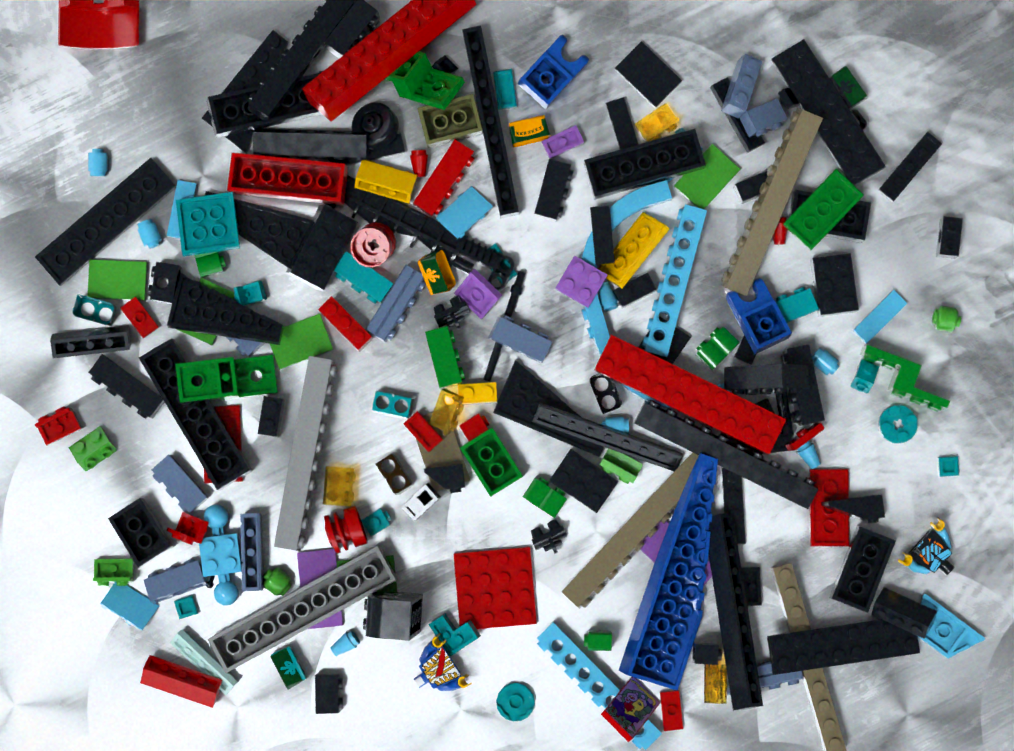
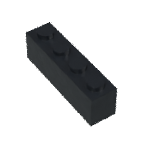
M129 325L55 333L51 336L50 344L54 359L130 350L131 337Z
M101 354L88 372L92 375L91 380L98 385L101 383L106 385V391L113 396L117 394L123 398L122 402L130 408L132 405L138 409L137 413L145 419L147 417L153 419L165 403L160 395L103 354Z

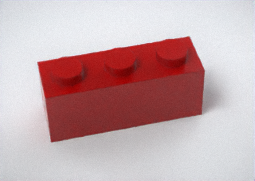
M332 296L318 309L359 352L373 339Z

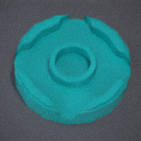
M510 683L504 686L499 691L496 699L500 715L510 721L526 719L532 713L535 704L531 690L520 683Z

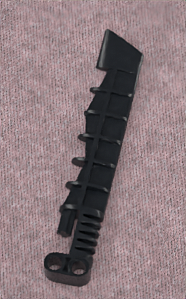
M347 175L344 203L354 211L352 218H355L358 214L369 224L375 222L388 226L394 235L399 233L413 237L410 248H413L417 240H419L431 250V253L443 250L450 268L454 266L470 274L474 264L459 257V254H462L492 269L493 271L488 282L492 284L493 279L499 277L503 281L502 285L495 288L499 292L504 290L515 269V263L511 257L500 252L496 254L493 252L494 249L488 250L487 246L482 247L480 242L476 244L474 239L468 240L466 235L457 239L439 221L395 199L355 188V178ZM326 204L334 209L337 206L336 204ZM505 260L511 262V267L508 270L501 268V263Z

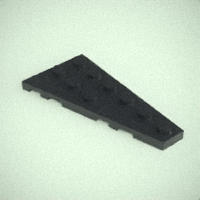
M272 30L221 94L259 86L264 78L267 79L270 76V70L275 63L279 64L282 60L281 55L286 50L288 41ZM207 110L202 119L213 127L209 110ZM254 130L224 137L247 154Z
M209 191L205 192V196L216 194ZM234 199L238 234L288 268L312 220Z
M180 273L167 322L168 328L280 345L284 329L281 323L261 315L251 308L243 306L224 294L210 289Z
M515 360L493 413L600 457L603 446L532 422L539 402L577 416L580 415Z

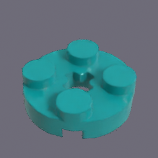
M891 406L882 412L878 420L882 437L894 444L907 442L917 431V417L905 406ZM900 419L903 427L896 430L893 421Z

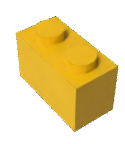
M496 382L458 384L459 405L497 403Z

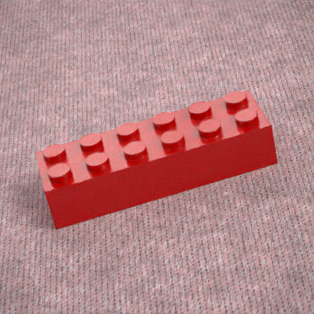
M232 153L227 191L238 195L344 205L348 167L342 163Z

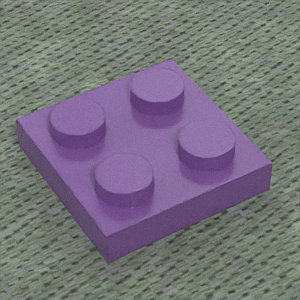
M574 255L555 290L589 308L608 275Z
M476 269L470 272L454 292L456 296H459L462 301L466 302L467 306L480 319L487 315L502 296Z

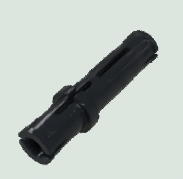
M787 392L782 394V398L781 394H775L779 416L786 419L781 430L782 437L794 435L791 421L793 416L790 413Z

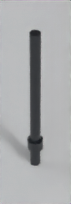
M518 271L515 283L510 289L511 296L504 314L510 318L512 317L518 296L521 295L523 290L522 283L525 272ZM495 342L483 378L485 381L491 382L502 348L500 343Z

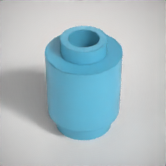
M92 149V152L88 153V171H90V176H105L108 153H104V149Z
M152 219L137 224V230L144 247L152 249L160 245L159 242L162 239Z
M819 348L812 356L813 365L826 375L829 373L833 375L839 368L837 364L839 360L825 349Z
M605 417V421H602V425L629 434L628 418Z

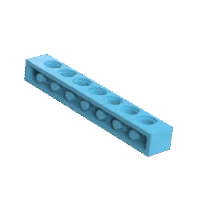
M686 204L678 212L677 220H680L679 226L674 227L672 238H675L673 246L669 245L667 256L670 257L669 263L664 264L662 274L665 275L664 281L659 282L657 293H660L658 300H654L652 311H655L654 318H649L647 329L650 330L649 336L644 337L642 348H645L646 352L666 359L669 353L707 210ZM690 222L693 224L694 229L687 231L684 229L683 224ZM684 240L689 244V247L681 249L678 243ZM681 259L684 266L676 267L673 261ZM670 277H676L679 281V284L676 286H672L669 283L668 279ZM664 296H672L674 302L672 304L665 303ZM659 314H667L669 321L661 322L658 318ZM661 332L664 335V339L657 341L654 339L653 334Z
M554 622L537 637L539 640L537 645L544 652L548 650L552 654L550 658L558 666L562 664L566 668L564 672L571 680L575 677L580 682L577 686L584 693L589 692L593 696L591 700L598 707L602 705L606 708L608 706L606 698L611 695L616 696L620 691ZM554 640H560L563 643L561 650L555 651L552 649L551 644ZM574 654L576 662L571 665L565 662L566 655ZM581 668L589 669L590 674L587 678L579 676ZM597 681L603 684V689L600 692H595L592 689V685ZM649 719L643 725V732L636 734L632 740L639 749L643 747L646 750L662 734Z

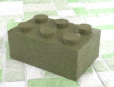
M473 94L452 99L445 110L429 105L417 108L427 148L451 143L454 139L458 141L483 134Z

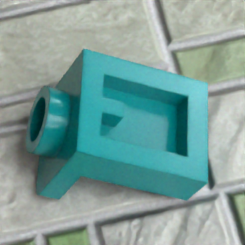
M380 508L361 521L372 537L390 526L389 521L392 519L387 510L382 511Z

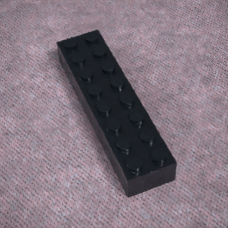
M171 338L139 357L216 490L220 491L252 472L248 462L210 399L180 403L175 364L187 363L188 361L176 341ZM197 376L192 379L194 386L201 385Z

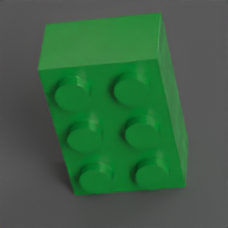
M448 326L426 331L425 334L440 390L463 384L462 380L465 379L463 368H458L457 364L458 361H461L458 349H454L452 344L456 342L453 330H449Z
M493 428L460 447L490 497L523 477Z

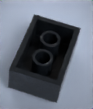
M357 0L326 39L325 45L327 50L338 58L342 57L363 40L371 30L374 31L379 26L380 16L378 10L365 0Z
M851 253L812 258L810 264L815 300L819 308L817 311L818 317L857 312L859 308Z
M572 449L569 450L549 482L595 513L599 511L619 482Z
M139 498L107 518L138 568L145 566L174 547L144 498Z

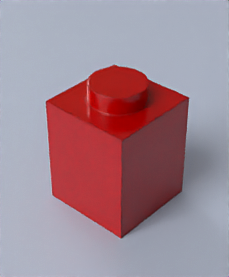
M478 413L459 425V427L470 442L489 430L487 426L490 424L484 415L481 417Z

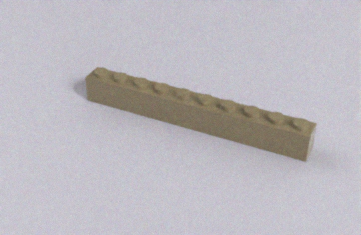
M798 107L791 114L790 126L783 133L781 147L777 148L773 165L769 166L767 171L768 177L766 182H763L760 187L759 193L761 194L758 201L756 200L752 206L753 212L751 217L745 222V231L743 236H740L737 241V250L730 257L729 269L722 276V286L726 289L744 296L748 295L820 127L822 117Z
M692 452L561 591L579 609L581 607L586 608L591 603V597L595 592L599 594L605 588L604 583L608 579L612 580L618 574L617 569L621 565L625 566L632 559L630 555L634 551L638 552L645 545L643 541L648 536L652 538L657 533L658 529L656 527L661 522L665 524L671 518L670 513L677 506L698 458L697 454Z
M792 563L771 568L789 633L811 630ZM823 668L802 671L804 684L824 751H847Z

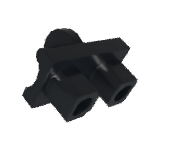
M455 296L449 300L452 305L451 308L445 310L443 304L434 307V318L439 328L447 325L448 328L455 325L458 330L461 328L459 322L464 321V316L470 313L466 302L462 301L459 296Z
M556 519L547 523L550 531L543 534L540 527L531 530L533 538L531 541L536 551L544 548L545 552L552 549L554 554L558 553L556 547L562 545L561 539L567 537L563 525L561 526Z

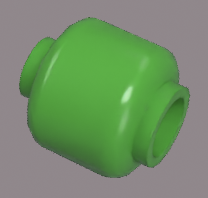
M942 305L934 310L932 324H934L937 330L953 332L955 327L960 326L961 316H958L956 308Z
M279 567L273 570L268 569L263 575L265 579L263 587L274 596H283L292 585L290 583L291 577Z

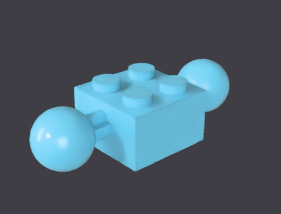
M215 504L209 506L204 513V520L209 522L208 527L212 528L213 537L203 538L201 544L199 543L203 577L218 575L219 584L214 589L216 602L223 606H229L238 598V589L235 584L230 582L229 574L242 572L241 564L243 561H241L239 533L224 535L223 527L228 522V512L223 506Z

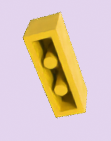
M362 160L356 175L355 188L409 204L416 186L417 175L409 171L395 169L391 166L377 164L374 161Z

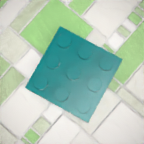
M233 192L176 200L183 257L240 248Z

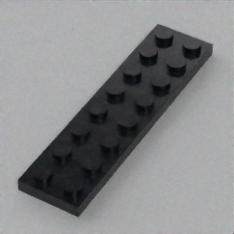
M804 39L771 59L802 110L823 118L817 133L845 177L854 186L886 167Z
M150 157L38 253L35 258L57 284L62 286L90 260L176 188L175 184Z
M882 619L767 636L773 675L920 653L918 636Z

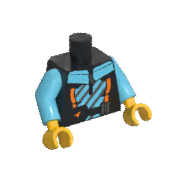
M937 517L938 523L936 525L930 522L934 529H929L908 553H902L905 555V559L903 561L898 559L899 563L905 565L911 571L921 574L935 573L940 569L948 575L954 569V566L947 560L952 555L949 534L945 529V523L939 517Z

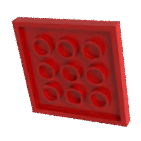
M530 547L453 554L459 626H462L469 620L472 621L476 629L537 624Z

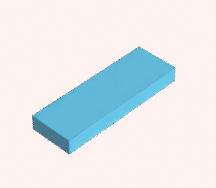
M177 181L167 237L180 239L176 200L195 197L196 183Z
M893 290L853 331L867 344L907 302Z

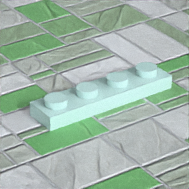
M182 629L171 640L170 643L201 673L222 680L220 690L225 695L237 684L233 676L225 673L223 667Z

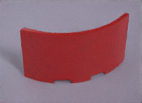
M59 0V46L90 49L138 46L139 0H104V3L94 4L93 0Z

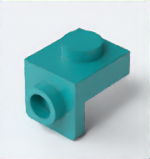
M262 281L234 287V298L237 303L243 306L267 299Z
M861 359L851 387L860 392L869 393L874 384L879 366Z

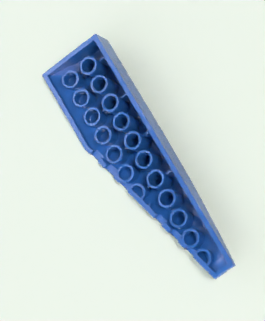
M701 453L690 473L665 533L618 670L628 676L677 691L702 619L704 581H706L705 567L708 563L711 534L709 522H712L713 488L716 484L718 459Z

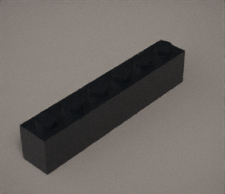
M260 128L253 131V154L262 156L278 155V157L282 158L296 156L298 159L315 156V159L334 157L335 160H344L345 157H353V160L360 161L367 158L370 154L368 147L369 132L363 131L364 134H358L361 132Z

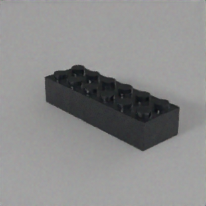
M320 73L302 76L267 123L248 110L247 101L253 92L257 93L260 89L259 86L209 96L206 102L215 138L323 115L308 102L302 89Z
M695 129L585 159L583 163L594 200L702 170L706 166Z

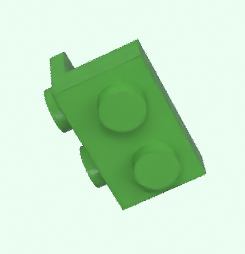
M101 426L69 447L76 462L84 471L94 468L102 460L117 451Z
M609 448L599 464L604 472L611 475L612 473L619 476L618 479L626 484H629V482L634 483L643 466L641 462Z
M94 559V578H92V582L97 583V586H109V583H117V586H128V582H134L133 559Z

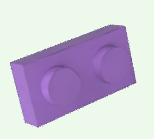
M575 125L543 140L542 144L549 159H552L584 144V141Z

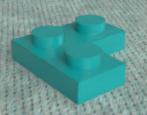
M446 613L429 624L435 635L441 634L438 637L439 641L443 642L446 639L443 647L449 656H452L481 636L471 620L456 629Z

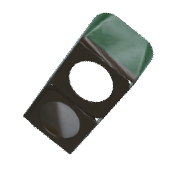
M394 454L388 455L375 464L394 495H400L412 487L410 477ZM386 459H390L395 463V469L391 473H386L382 470V462ZM395 476H402L405 479V486L402 489H395L392 486V479Z

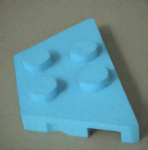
M923 594L921 604L936 610L937 614L926 638H919L944 657L949 659L957 653L985 640L982 635L927 594Z

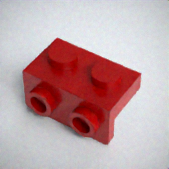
M63 406L55 410L56 414L50 417L48 415L42 416L38 419V423L34 424L38 428L46 446L82 429L72 408Z
M182 512L176 530L167 527L166 531L172 533L171 537L191 545H193V542L201 544L209 522Z

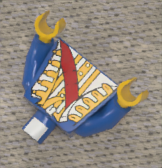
M437 634L424 647L419 658V668L422 673L414 678L415 683L419 688L429 683L433 689L436 688L439 691H454L470 686L472 682L466 683L465 678L469 675L465 674L462 676L443 647L446 639L443 642L439 641L438 637L441 634Z

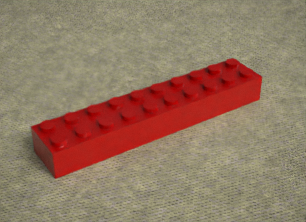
M411 0L305 85L302 89L308 102L332 122L476 6L475 0Z
M613 335L610 336L594 371L765 454L771 453L786 421L785 418Z

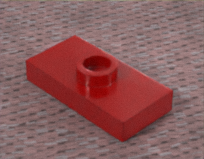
M136 296L120 307L142 338H145L159 327Z
M418 411L403 423L428 452L443 441Z
M820 422L813 424L807 429L805 427L796 433L797 437L785 445L788 451L797 450L823 431L824 426Z
M679 690L660 692L664 731L683 729Z

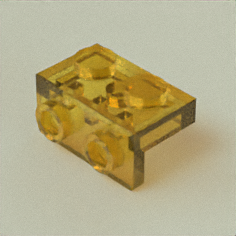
M665 103L635 123L634 126L645 142L662 138L661 134L666 131L670 133L678 127L679 119L675 117L669 106Z
M443 388L440 391L429 424L444 430L443 435L446 436L454 432L458 425V421H456L457 416L461 414L464 408V404H462L464 397Z
M326 466L323 505L351 507V503L354 500L353 484L356 479L354 468Z
M704 664V703L727 704L726 664Z

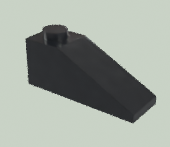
M882 494L821 502L823 507L858 520H867V523L879 522L878 518H885Z

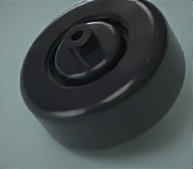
M373 102L364 105L356 112L351 128L352 131L361 132L358 134H364L363 131L369 132L368 147L371 150H378L388 146L395 139L399 129V122L395 113L387 105Z

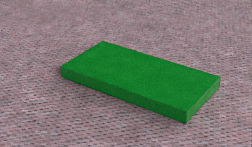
M835 169L785 221L783 226L811 251L864 194L841 172Z

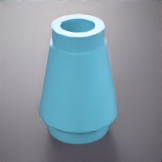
M604 282L598 292L601 308H603L604 312L618 308V299L609 283Z
M810 440L797 449L798 455L811 469L821 464L814 443H811Z
M352 630L350 632L346 631L330 649L337 657L357 648L360 641Z

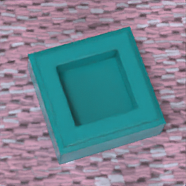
M958 456L938 457L939 477L959 476Z
M193 595L174 601L179 619L198 614Z

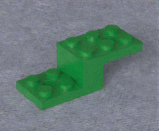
M417 52L385 78V80L393 82L400 97L442 110L447 108L465 83L463 77L433 69L426 54L423 52Z
M870 345L862 347L860 355L864 356L863 360L874 363V361L882 363L881 366L886 369H895L887 389L892 391L891 395L898 398L908 397L910 398L909 402L917 405L926 404L928 409L935 412L948 408L949 400L914 387L922 365Z
M273 355L242 359L228 357L175 364L180 403L217 398L228 400L278 393ZM254 371H259L262 374V378L255 382L251 379V374ZM193 377H202V384L194 386L192 384Z

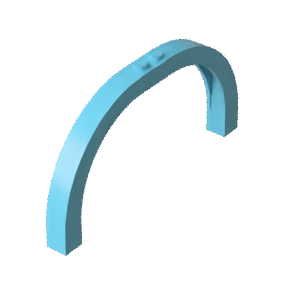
M667 180L637 189L614 203L610 207L612 232L622 221L636 212L671 201L672 196ZM591 231L585 245L582 260L596 268L593 234ZM596 294L589 308L584 306V309L581 311L584 321L588 320L590 325L587 328L589 338H594L598 353L601 356L610 335L598 294ZM724 383L717 385L724 389ZM621 384L629 392H631L632 394H634L635 396L639 397L644 401L646 400L649 402L650 400H653L659 403L660 407L672 409L646 395H643Z

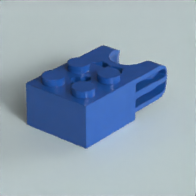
M560 35L517 83L545 109L589 61L586 55H582L574 62H568L563 59L561 49L567 42V38L564 35ZM542 78H548V84H544Z
M760 278L756 279L752 287L756 298L752 302H745L735 291L726 294V300L754 354L789 339L792 334L777 303L773 300L764 281ZM761 324H762L764 327L767 326V327H768L767 330L762 329V328H761Z

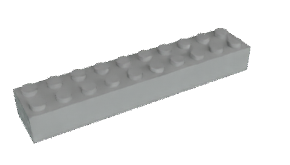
M313 356L308 358L274 541V547L300 551V548H304L306 537L303 536V531L308 528L309 517H306L307 509L311 510L313 499L310 498V493L315 490L316 480L313 477L314 472H318L320 463L317 460V455L322 452L323 442L320 439L321 434H325L327 423L324 422L325 415L329 414L330 404L327 401L328 396L332 397L334 385L331 384L332 377H336L337 366L334 365L335 362L330 359Z
M379 545L210 637L208 641L225 673H228L398 580Z

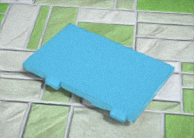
M472 186L463 194H460L457 197L458 199L443 212H440L436 218L457 239L459 237L462 238L465 232L479 219L482 220L485 214L493 207Z
M117 583L113 584L100 602L102 608L105 610L109 609L126 620L127 624H132L141 631L159 607V605L151 603L149 597L141 595L129 586H117Z

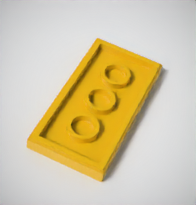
M642 212L615 246V263L602 264L598 269L608 275L606 277L607 280L623 288L668 232V226Z

